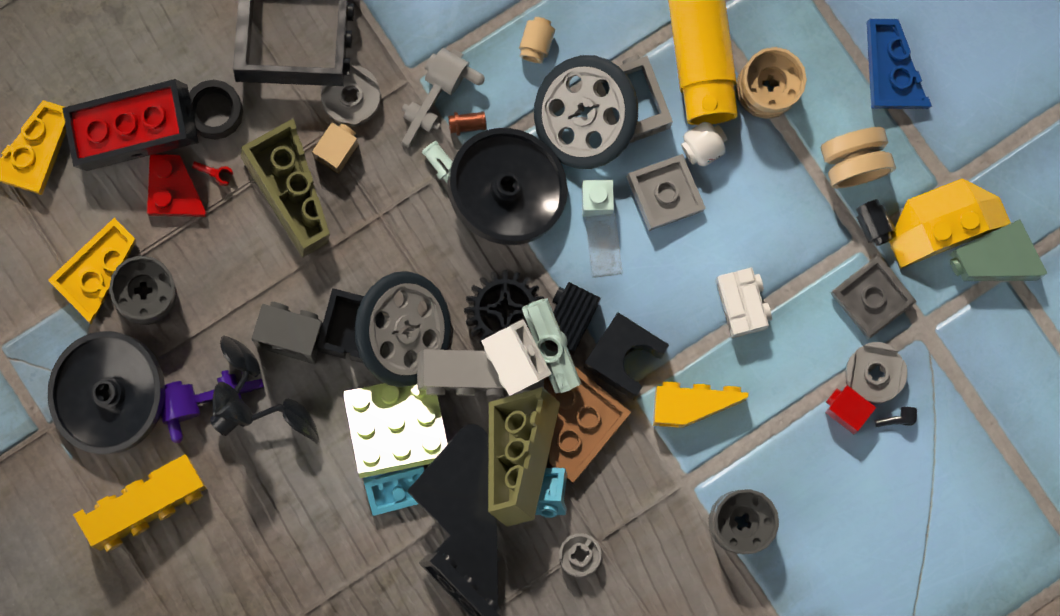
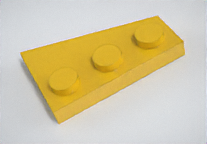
M114 217L51 276L48 281L92 324L110 291L112 274L118 265L127 260L137 240Z

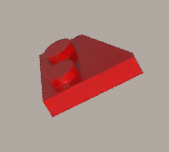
M150 155L148 216L206 217L207 212L180 155Z

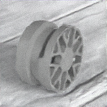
M574 534L567 537L562 543L559 550V560L562 568L569 575L576 578H585L594 574L599 568L602 561V552L598 542L592 536Z

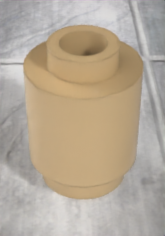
M534 17V20L527 21L519 46L522 59L541 64L544 58L548 57L555 33V28L551 26V21L541 17Z

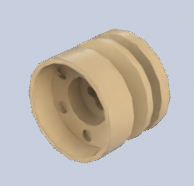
M778 47L762 49L751 57L739 73L736 84L737 98L743 108L755 117L764 119L779 117L787 112L803 94L807 80L805 68L799 58L789 50ZM766 80L769 81L770 86H774L771 92H768L766 86H762Z

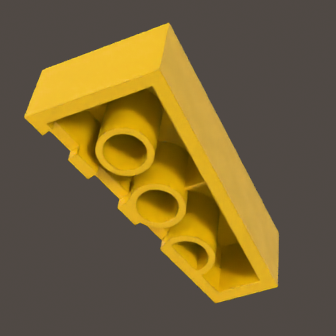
M184 454L151 472L148 475L149 480L144 482L143 479H139L125 486L121 490L123 495L119 497L116 495L106 496L100 499L94 506L95 510L85 514L83 509L74 513L73 516L91 547L99 551L105 549L106 552H109L123 543L121 539L130 533L133 536H137L150 528L148 523L159 517L161 521L176 513V506L183 502L189 505L203 497L202 491L207 489L190 458Z

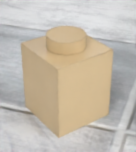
M331 123L312 151L314 159L339 174L359 145L357 138L354 137L356 132L342 123L340 126Z

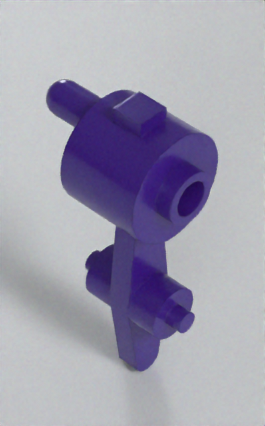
M228 370L222 371V377L217 378V382H225L235 389L238 384L236 375L229 374ZM262 379L245 382L238 393L239 397L242 399L241 394L264 388ZM176 381L165 385V402L161 418L163 424L168 425L172 442L180 443L183 440L180 422L199 416L198 404L213 401L214 390L195 394L193 384L182 385V381Z

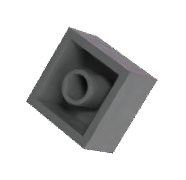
M271 302L270 306L262 304L251 338L255 346L259 349L315 365L319 353L316 346L323 324L318 319V315L305 310H301L300 314L289 311L288 306L277 302Z

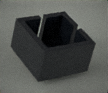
M332 288L316 346L319 352L344 359L346 354L349 353L352 361L363 363L355 342V322L357 311L364 296ZM379 312L375 317V324L378 328H381L385 318L383 313ZM382 343L380 347V354L382 352L384 343Z

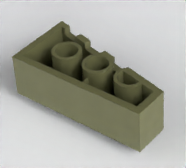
M293 118L242 146L241 159L303 258L328 244L330 233Z
M543 387L489 402L488 512L507 527L531 521L535 518L560 402Z

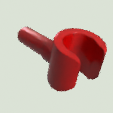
M196 161L192 164L193 169L215 177L216 182L220 186L229 185V182L222 181L219 178V174L227 172L233 175L231 168L223 166L216 169Z

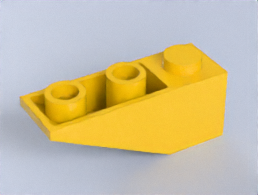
M662 382V386H657L655 389L653 426L687 427L746 401L749 393L741 392V387L724 386L723 391L711 390V385L693 384V388H680L681 383Z

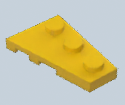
M44 100L40 103L22 126L21 133L11 146L7 145L1 153L3 156L0 158V182L43 195L66 134L62 109L64 106Z

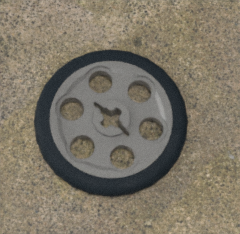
M595 55L576 56L555 66L544 78L534 103V123L539 139L551 148L562 164L576 169H593L604 166L616 159L630 143L638 122V101L629 77L613 62ZM574 76H579L582 80V88L574 93L570 89V80ZM602 80H606L610 86L608 94L604 97L597 93V85ZM560 99L565 105V110L562 115L557 117L552 111V106L555 101ZM584 107L594 108L587 114V117H574L580 115L584 111ZM612 108H616L620 114L619 121L614 125L607 121V113ZM570 127L574 131L575 136L573 142L567 145L562 140V133L566 128ZM597 131L602 137V142L598 148L594 149L589 144V137L593 132Z
M402 271L384 276L370 287L357 311L355 342L364 365L378 380L396 387L417 384V353L423 349L448 350L451 337V316L442 293L430 280L418 273ZM398 291L403 294V304L399 308L394 303V297ZM422 300L427 305V311L423 317L418 313V304ZM379 312H382L385 318L381 328H378L375 324V317ZM405 325L415 326L406 328V330L403 331V334L393 332L401 330V328H403ZM426 330L430 331L432 336L428 346H425L422 340ZM384 342L388 343L390 349L386 358H383L380 354V347ZM407 351H410L413 355V362L409 367L404 363V356Z

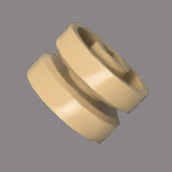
M871 127L849 132L821 145L820 149L824 162L836 164L828 172L832 188L838 189L864 184L895 171L896 166L892 154L881 151L889 143L883 127Z

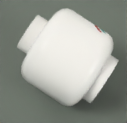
M702 122L684 134V143L681 144V147L693 165L697 163L700 166H707L725 154L724 142L728 139L719 125L714 127L709 122Z

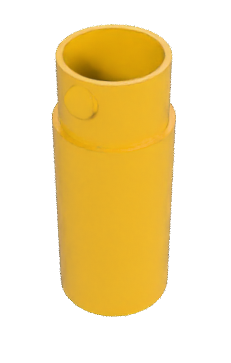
M668 0L680 92L684 95L687 123L699 125L702 122H709L713 125L737 118L738 112L734 90L737 82L726 0Z

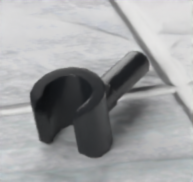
M901 407L900 416L875 420V426L881 427L892 424L912 426L917 421V408Z

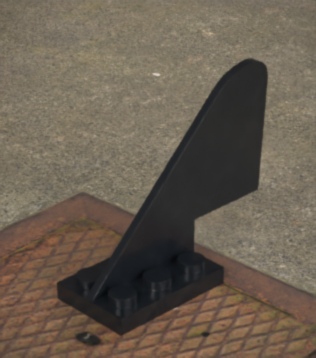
M468 424L462 427L407 492L449 535L433 553L427 554L419 564L469 616H500L498 614L501 609L498 606L497 518L488 512L489 436L482 427L476 424Z

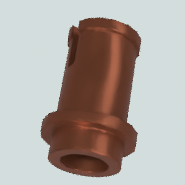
M484 111L460 115L454 112V115L448 116L450 134L456 133L459 136L460 132L486 130Z

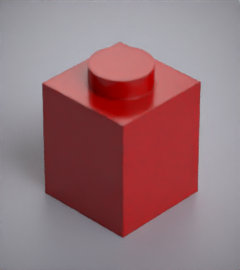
M847 385L842 391L836 388L826 401L830 407L825 413L854 435L860 430L876 407Z

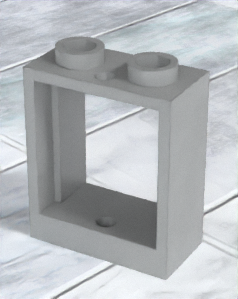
M639 55L626 58L619 67L626 75L639 70L643 71L659 112L658 115L637 122L635 133L630 141L632 143L671 129L673 121L648 56L639 58ZM606 80L600 81L597 85V93L601 97L606 96L602 85L607 82ZM610 109L607 113V121L614 125L617 121L612 109Z

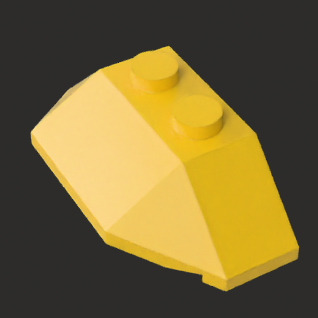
M962 178L908 199L895 226L896 231L892 234L893 239L889 243L901 269L976 240L1011 222L1000 197Z

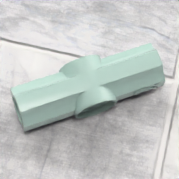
M548 298L540 299L522 308L523 314L533 339L551 372L549 379L555 393H563L579 386L581 381L567 348V337L560 331ZM545 341H554L558 346V351L548 350L545 346Z

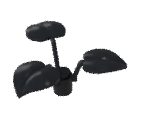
M223 335L220 340L222 353L233 367L242 371V378L235 389L225 382L216 384L213 392V415L210 417V422L214 429L221 435L227 436L238 425L242 427L249 426L254 420L279 411L283 413L284 420L294 430L317 444L319 436L313 418L301 404L287 398L283 401V405L278 404L252 415L250 408L243 402L238 393L249 378V374L254 377L260 374L259 363L255 355L244 344Z

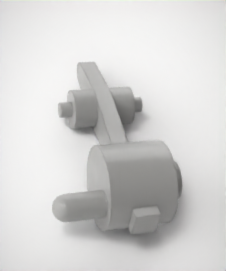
M442 48L437 55L433 53L425 65V70H427L425 81L433 85L422 106L411 102L409 106L404 104L401 109L405 112L403 118L412 122L401 142L407 148L410 147L421 128L430 133L433 128L438 130L441 126L437 122L439 116L430 111L442 90L452 95L463 78L476 85L484 83V75L470 68V63L462 59L464 55L454 48L451 52Z

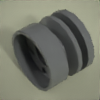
M140 255L128 258L117 266L111 276L109 290L112 302L120 314L134 324L150 325L158 323L169 315L175 305L177 291L172 274L162 262L153 257ZM142 286H147L148 290L152 291V293L147 294V299L142 300L141 296L136 294V292L142 290Z
M752 489L730 491L720 496L712 505L708 517L709 531L714 541L724 550L735 554H753L767 548L775 539L779 528L778 512L773 502L763 493ZM746 515L745 522L748 523V526L741 527L738 530V523L735 521V517Z

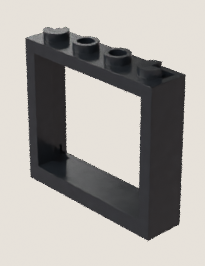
M238 0L233 62L235 82L344 87V76H350V58H346V48H352V30H347L348 21H353L354 3H349V0H339L335 68L249 65L254 0Z

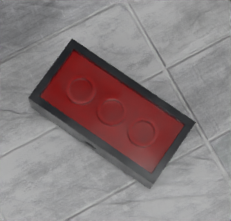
M176 79L62 108L73 167L85 171L199 143L188 85Z

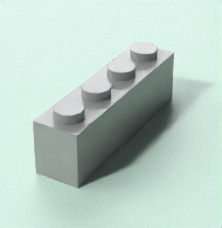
M423 349L417 353V390H426V395H445V390H456L457 396H474L475 391H486V396L501 397L505 396V392H507L501 385L499 375L493 363L487 358L485 351ZM544 379L516 392V394L541 387L544 388Z

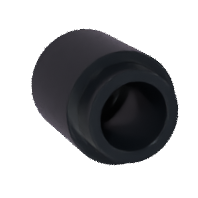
M878 199L869 201L856 209L858 213L856 218L868 243L875 242L876 246H880L893 239L891 234L896 231L885 206L880 205Z

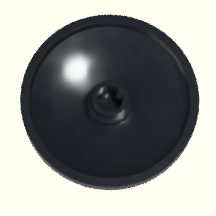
M494 128L474 135L457 152L451 163L447 180L451 205L462 223L481 238L502 245H521L542 237L560 218L567 200V179L563 166L556 154L539 138L518 129Z
M112 331L90 333L71 343L57 359L48 383V406L53 422L61 435L77 448L97 454L121 453L141 443L156 426L165 402L164 376L154 354L136 338Z

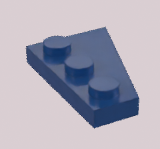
M869 19L866 25L871 109H929L932 107L929 97L925 96L922 88V79L919 71L915 70L910 57L911 50L899 19Z

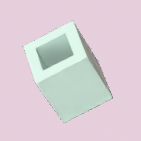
M583 180L582 217H612L614 211L613 180Z

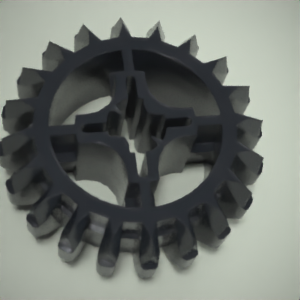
M503 270V279L499 280L496 272H491V283L486 278L481 277L480 283L483 289L475 285L471 287V291L477 297H466V302L474 305V307L464 308V314L474 315V317L466 320V325H477L471 331V335L475 337L482 333L483 336L479 341L481 345H483L482 340L495 334L483 323L481 316L496 319L500 324L501 330L509 327L513 320L523 318V304H516L511 300L510 289L521 293L529 304L544 299L543 296L534 297L539 291L537 285L530 289L527 288L531 282L529 277H526L520 283L518 282L520 279L519 272L514 273L513 280L508 279L507 270ZM501 289L498 302L481 306L488 294ZM504 297L507 298L508 309L514 311L513 314L509 313L506 325H504L502 313L497 312V309H501V305H504Z

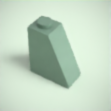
M1020 219L967 243L950 254L952 257L950 260L952 270L957 276L961 275L963 281H1036L1047 274Z

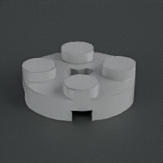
M351 65L350 76H344V87H321V101L324 110L333 121L339 124L342 123L351 127L360 126L362 123L370 120L380 106L381 92L378 82L370 71L360 66ZM353 89H356L358 99L355 102H346V96L343 94L344 91L351 92Z
M871 342L858 348L849 358L846 364L845 377L848 386L870 403L880 404L892 400L904 388L907 380V365L897 353L898 351L891 345L882 342ZM874 365L880 366L879 370L884 372V377H879L877 381L872 380V376L868 375V370H872Z

